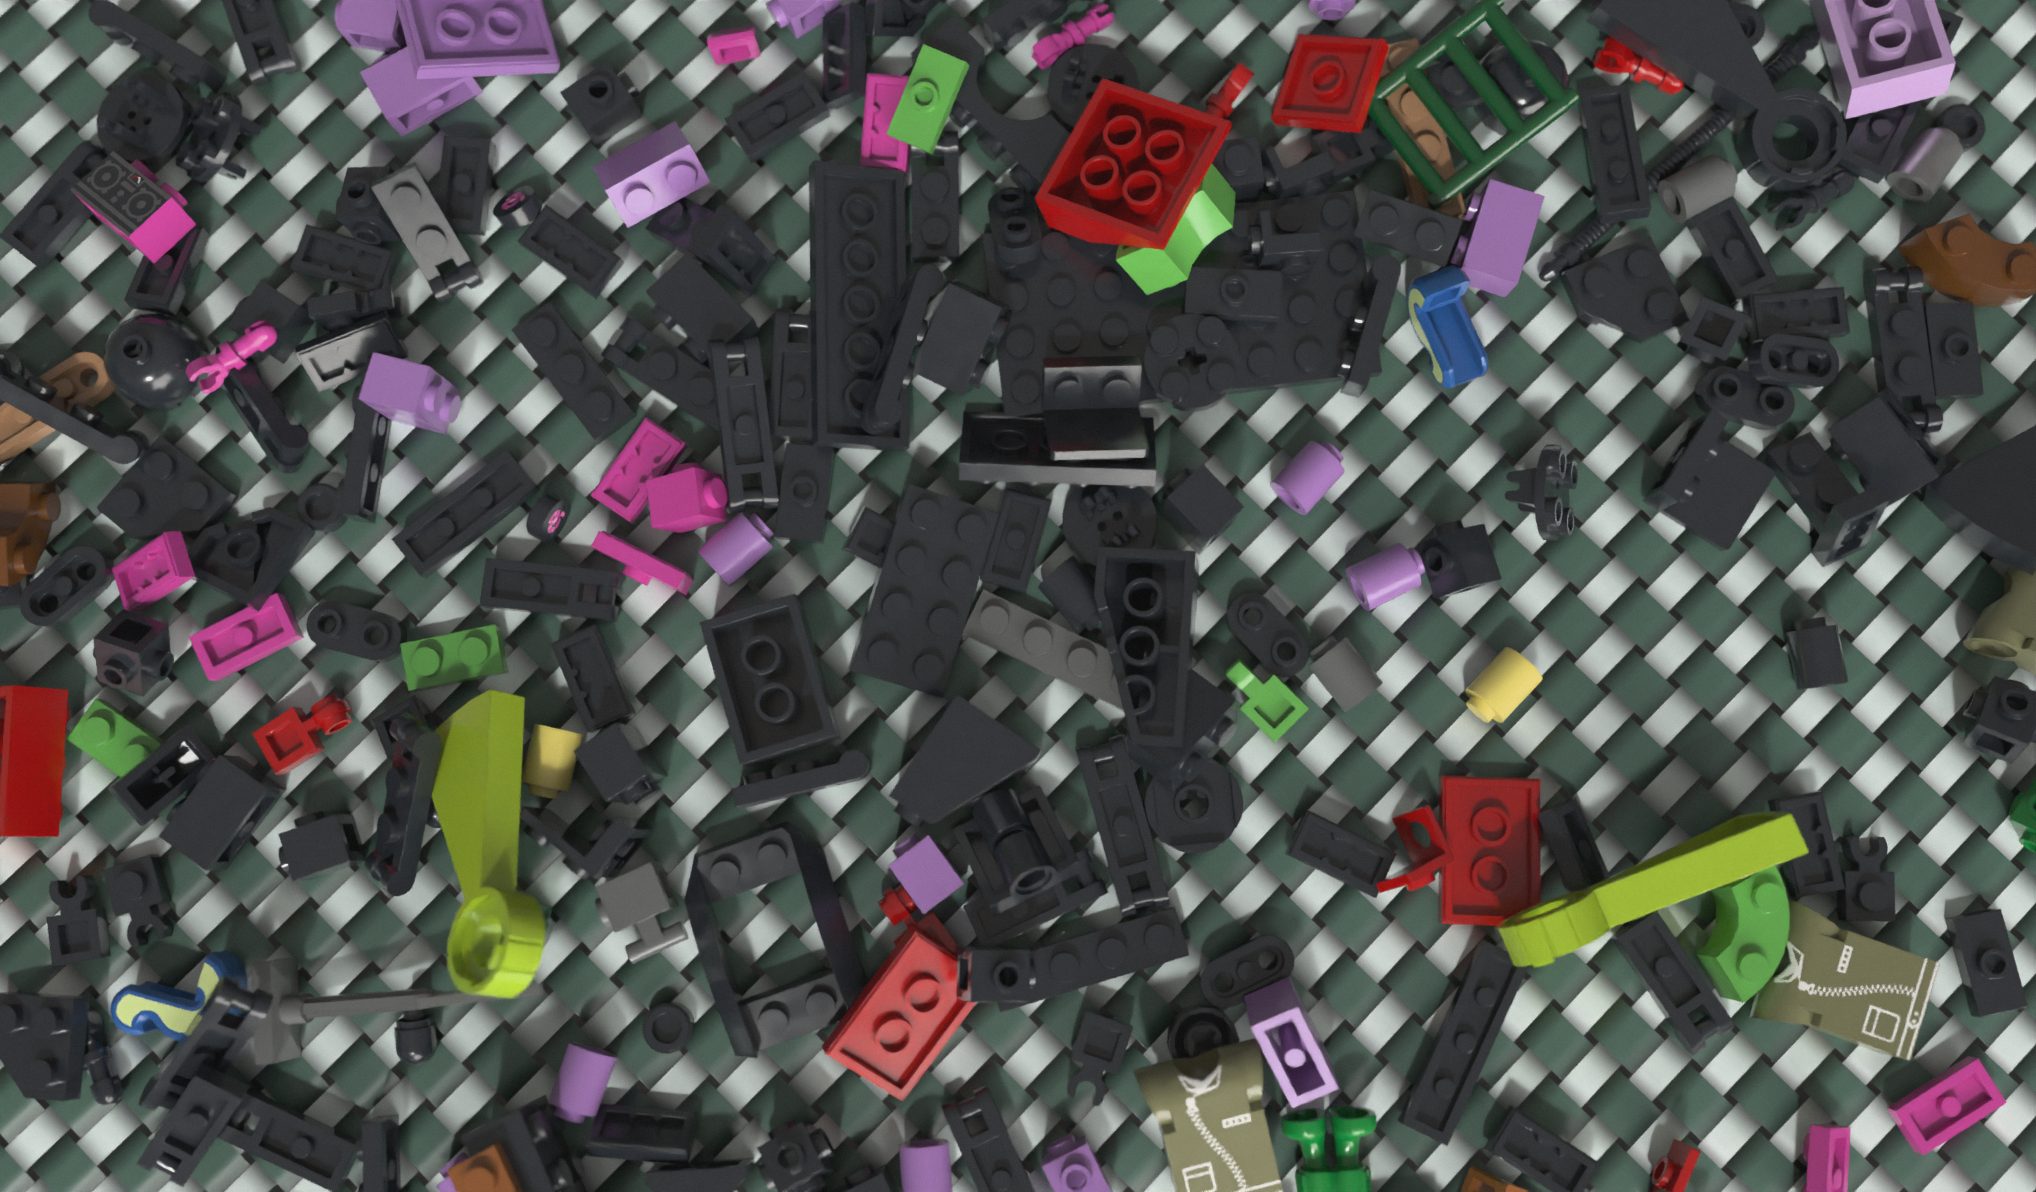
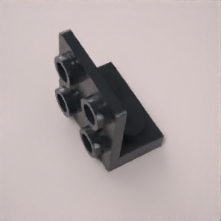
M1139 356L1043 358L1041 410L1050 459L1080 462L1084 459L1127 461L1132 458L1148 457L1149 445L1139 410L1142 370Z
M1711 410L1689 425L1644 497L1643 502L1717 549L1725 551L1731 548L1774 478L1775 472L1722 438L1720 434L1728 420Z
M523 807L520 810V818L527 823L523 829L524 832L545 848H548L550 844L554 845L566 855L562 863L574 874L585 880L589 875L597 879L616 877L654 831L639 818L617 817L614 822L610 819L603 822L588 841L548 808Z

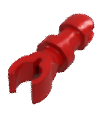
M1606 38L1603 50H1597L1594 65L1601 71L1619 74L1628 73L1630 74V80L1637 83L1645 80L1656 85L1657 90L1666 94H1678L1683 90L1684 83L1644 57L1635 55L1631 49L1614 38Z
M1239 62L1217 94L1212 93L1205 101L1207 108L1204 112L1227 119L1233 111L1232 103L1255 73Z

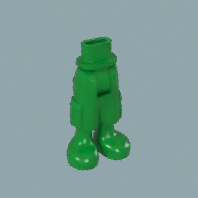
M1351 1106L1332 1107L1329 1110L1336 1152V1164L1332 1167L1326 1163L1324 1144L1326 1124L1325 1112L1322 1109L1306 1108L1288 1112L1281 1117L1283 1134L1290 1139L1298 1141L1304 1157L1305 1164H1302L1300 1169L1295 1171L1297 1192H1371L1370 1167L1358 1161V1147L1361 1137L1371 1134L1376 1129L1377 1120L1373 1110Z

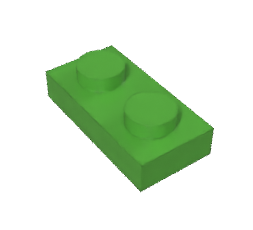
M496 624L400 644L407 688L410 692H419L509 673L501 626Z
M95 699L66 738L120 777L165 742L103 699Z

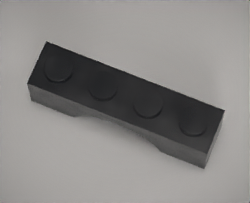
M951 16L911 53L913 68L923 44L963 60L970 65L950 111L949 118L962 129L967 126L978 137L976 142L980 149L991 160L996 161L999 158L1010 169L1009 176L1019 189L1027 193L1032 191L1036 195L1071 134L1051 114L1031 120H1016L1005 117L993 110L986 103L978 88L980 78L985 69L984 48Z

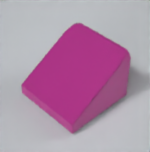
M755 25L709 33L707 37L708 46L716 65L739 62L761 56Z

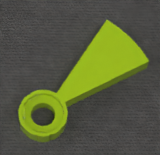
M493 689L470 700L435 730L441 738V749L431 796L465 899L456 913L448 939L447 959L451 978L456 987L464 993L512 998L518 995L519 992H522L535 976L543 955L546 928L544 917H542L543 912L536 899L527 893L516 891L525 697Z
M1769 811L1738 815L1589 888L1564 894L1524 909L1498 924L1497 929L1514 966L1522 967L1532 964L1534 968L1554 963V958L1596 941L1614 926L1809 853L1791 813Z

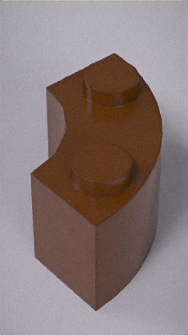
M1970 214L1926 228L1898 247L1909 266L1921 267L1924 282L1929 287L1952 300L1973 302V306L1999 307L2021 302L2036 294V248L2033 241L2012 244L1995 240L1978 227Z
M0 481V586L14 585L23 580L27 575L35 572L38 561L46 547L52 522L59 518L61 512V502L59 496L55 493V481Z

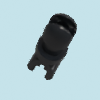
M1847 170L1832 173L1824 178L1818 186L1810 184L1800 190L1798 197L1773 204L1768 209V214L1780 212L1782 208L1785 211L1792 209V213L1788 214L1786 224L1776 226L1775 231L1796 227L1805 219L1808 213L1816 214L1826 207L1827 201L1830 199L1840 198L1850 192L1855 184L1853 174Z
M93 1007L88 1009L83 1068L87 1067L93 1084L89 1087L95 1101L101 1105H109L119 1101L124 1090L119 1074H113L108 1060L113 1056L109 1046L103 1047L102 1044L104 1029L102 1015L99 1010Z

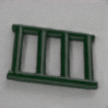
M1480 0L1378 80L1368 114L1429 194L1425 197L1431 209L1436 210L1444 203L1450 201L1581 100L1579 93L1571 86L1565 90L1501 9L1504 5L1503 0ZM1484 21L1548 100L1546 104L1525 120L1461 40ZM1444 52L1447 53L1508 132L1485 150L1479 145L1422 71ZM1405 83L1408 84L1468 162L1445 181L1383 102L1385 98Z

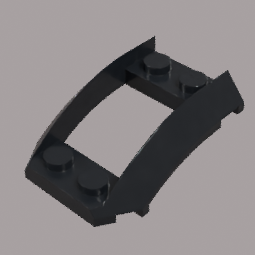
M786 821L695 853L685 895V904L701 962L735 1056L757 1058L758 1051L840 1022L868 983L841 907L825 850L820 849L807 839L802 831ZM801 872L831 968L742 999L721 938L712 903Z

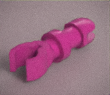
M1105 3L1096 5L1087 11L1086 16L1074 23L1069 20L1063 24L1060 33L1049 35L1031 47L1034 51L1031 56L1040 69L1044 70L1050 67L1071 47L1075 48L1084 45L1085 38L1094 32L1098 34L1110 26L1115 17L1113 12L1099 18L1107 11L1109 6Z
M257 321L244 330L246 334L235 342L226 341L220 345L221 352L218 354H211L207 357L203 356L192 361L185 370L189 381H195L196 377L202 373H210V376L206 379L199 380L200 388L203 394H208L218 389L223 384L224 378L227 377L230 369L233 367L238 370L247 364L245 360L257 350L263 352L275 343L277 332L270 322Z

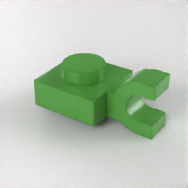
M1240 657L1225 670L1227 672L1225 675L1248 696L1239 706V709L1274 743L1309 710V706L1274 672L1263 682Z

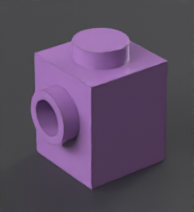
M915 833L892 850L897 859L888 866L923 914L966 883L931 835L921 840Z
M1069 1134L1046 1147L1049 1154L1041 1157V1163L1054 1192H1113L1086 1135L1075 1140L1073 1134Z

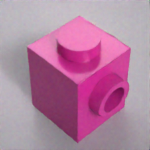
M685 463L674 466L672 468L673 473L646 480L652 528L683 533L728 521L725 505L728 495L726 487L722 482V474L704 470L701 464Z

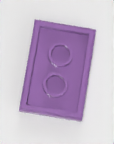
M395 0L416 79L558 73L560 60L543 0Z

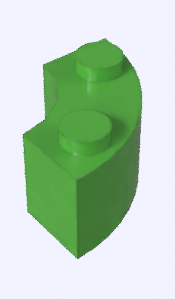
M1211 164L1165 249L1119 245L1115 260L1147 295L1187 280L1192 264L1202 249L1216 236L1233 227L1236 192L1216 167Z
M1776 866L1711 890L1716 903V925L1709 941L1695 953V956L1722 998L1745 1002L1767 983L1782 959L1788 941L1790 912L1786 889Z

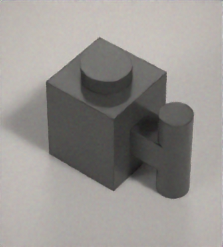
M661 861L647 863L596 886L600 898L595 899V906L605 926L612 925L615 933L636 925L642 938L625 946L626 953L633 964L688 939V933L682 921L664 928L660 920V914L679 906Z

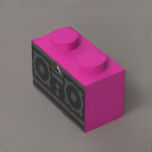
M114 151L71 189L101 221L153 263H156L196 225L183 210L188 202L172 186L164 182L158 187L156 183L159 179L137 159L129 164Z

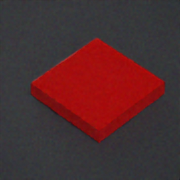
M1298 34L1271 115L1275 125L1361 133L1389 50L1385 39Z

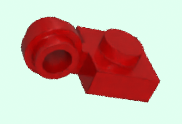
M338 695L328 696L311 707L314 715L309 719L302 708L292 707L252 733L276 775L287 774L325 749L316 733L318 730L322 729L325 735H330L344 729L352 722V718L349 715L352 712V708L347 700H341Z
M902 884L896 889L890 886L883 891L885 897L878 901L879 906L894 926L903 921L907 927L906 930L892 939L895 946H897L911 925H913L957 954L958 945L933 910L916 922L911 914L918 909V906Z

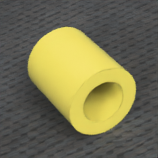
M1505 647L1465 689L1467 696L1470 698L1466 705L1479 719L1486 723H1489L1492 719L1503 723L1543 680L1542 676L1524 656L1509 647Z
M534 724L521 776V782L530 784L529 794L557 799L559 790L569 792L577 762L574 750L581 746L583 734Z

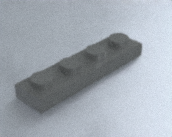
M984 589L982 590L964 627L963 635L1124 712L1111 657L1107 648Z

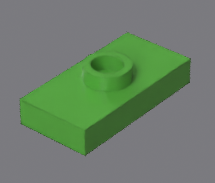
M923 44L886 134L933 155L970 65L963 60Z

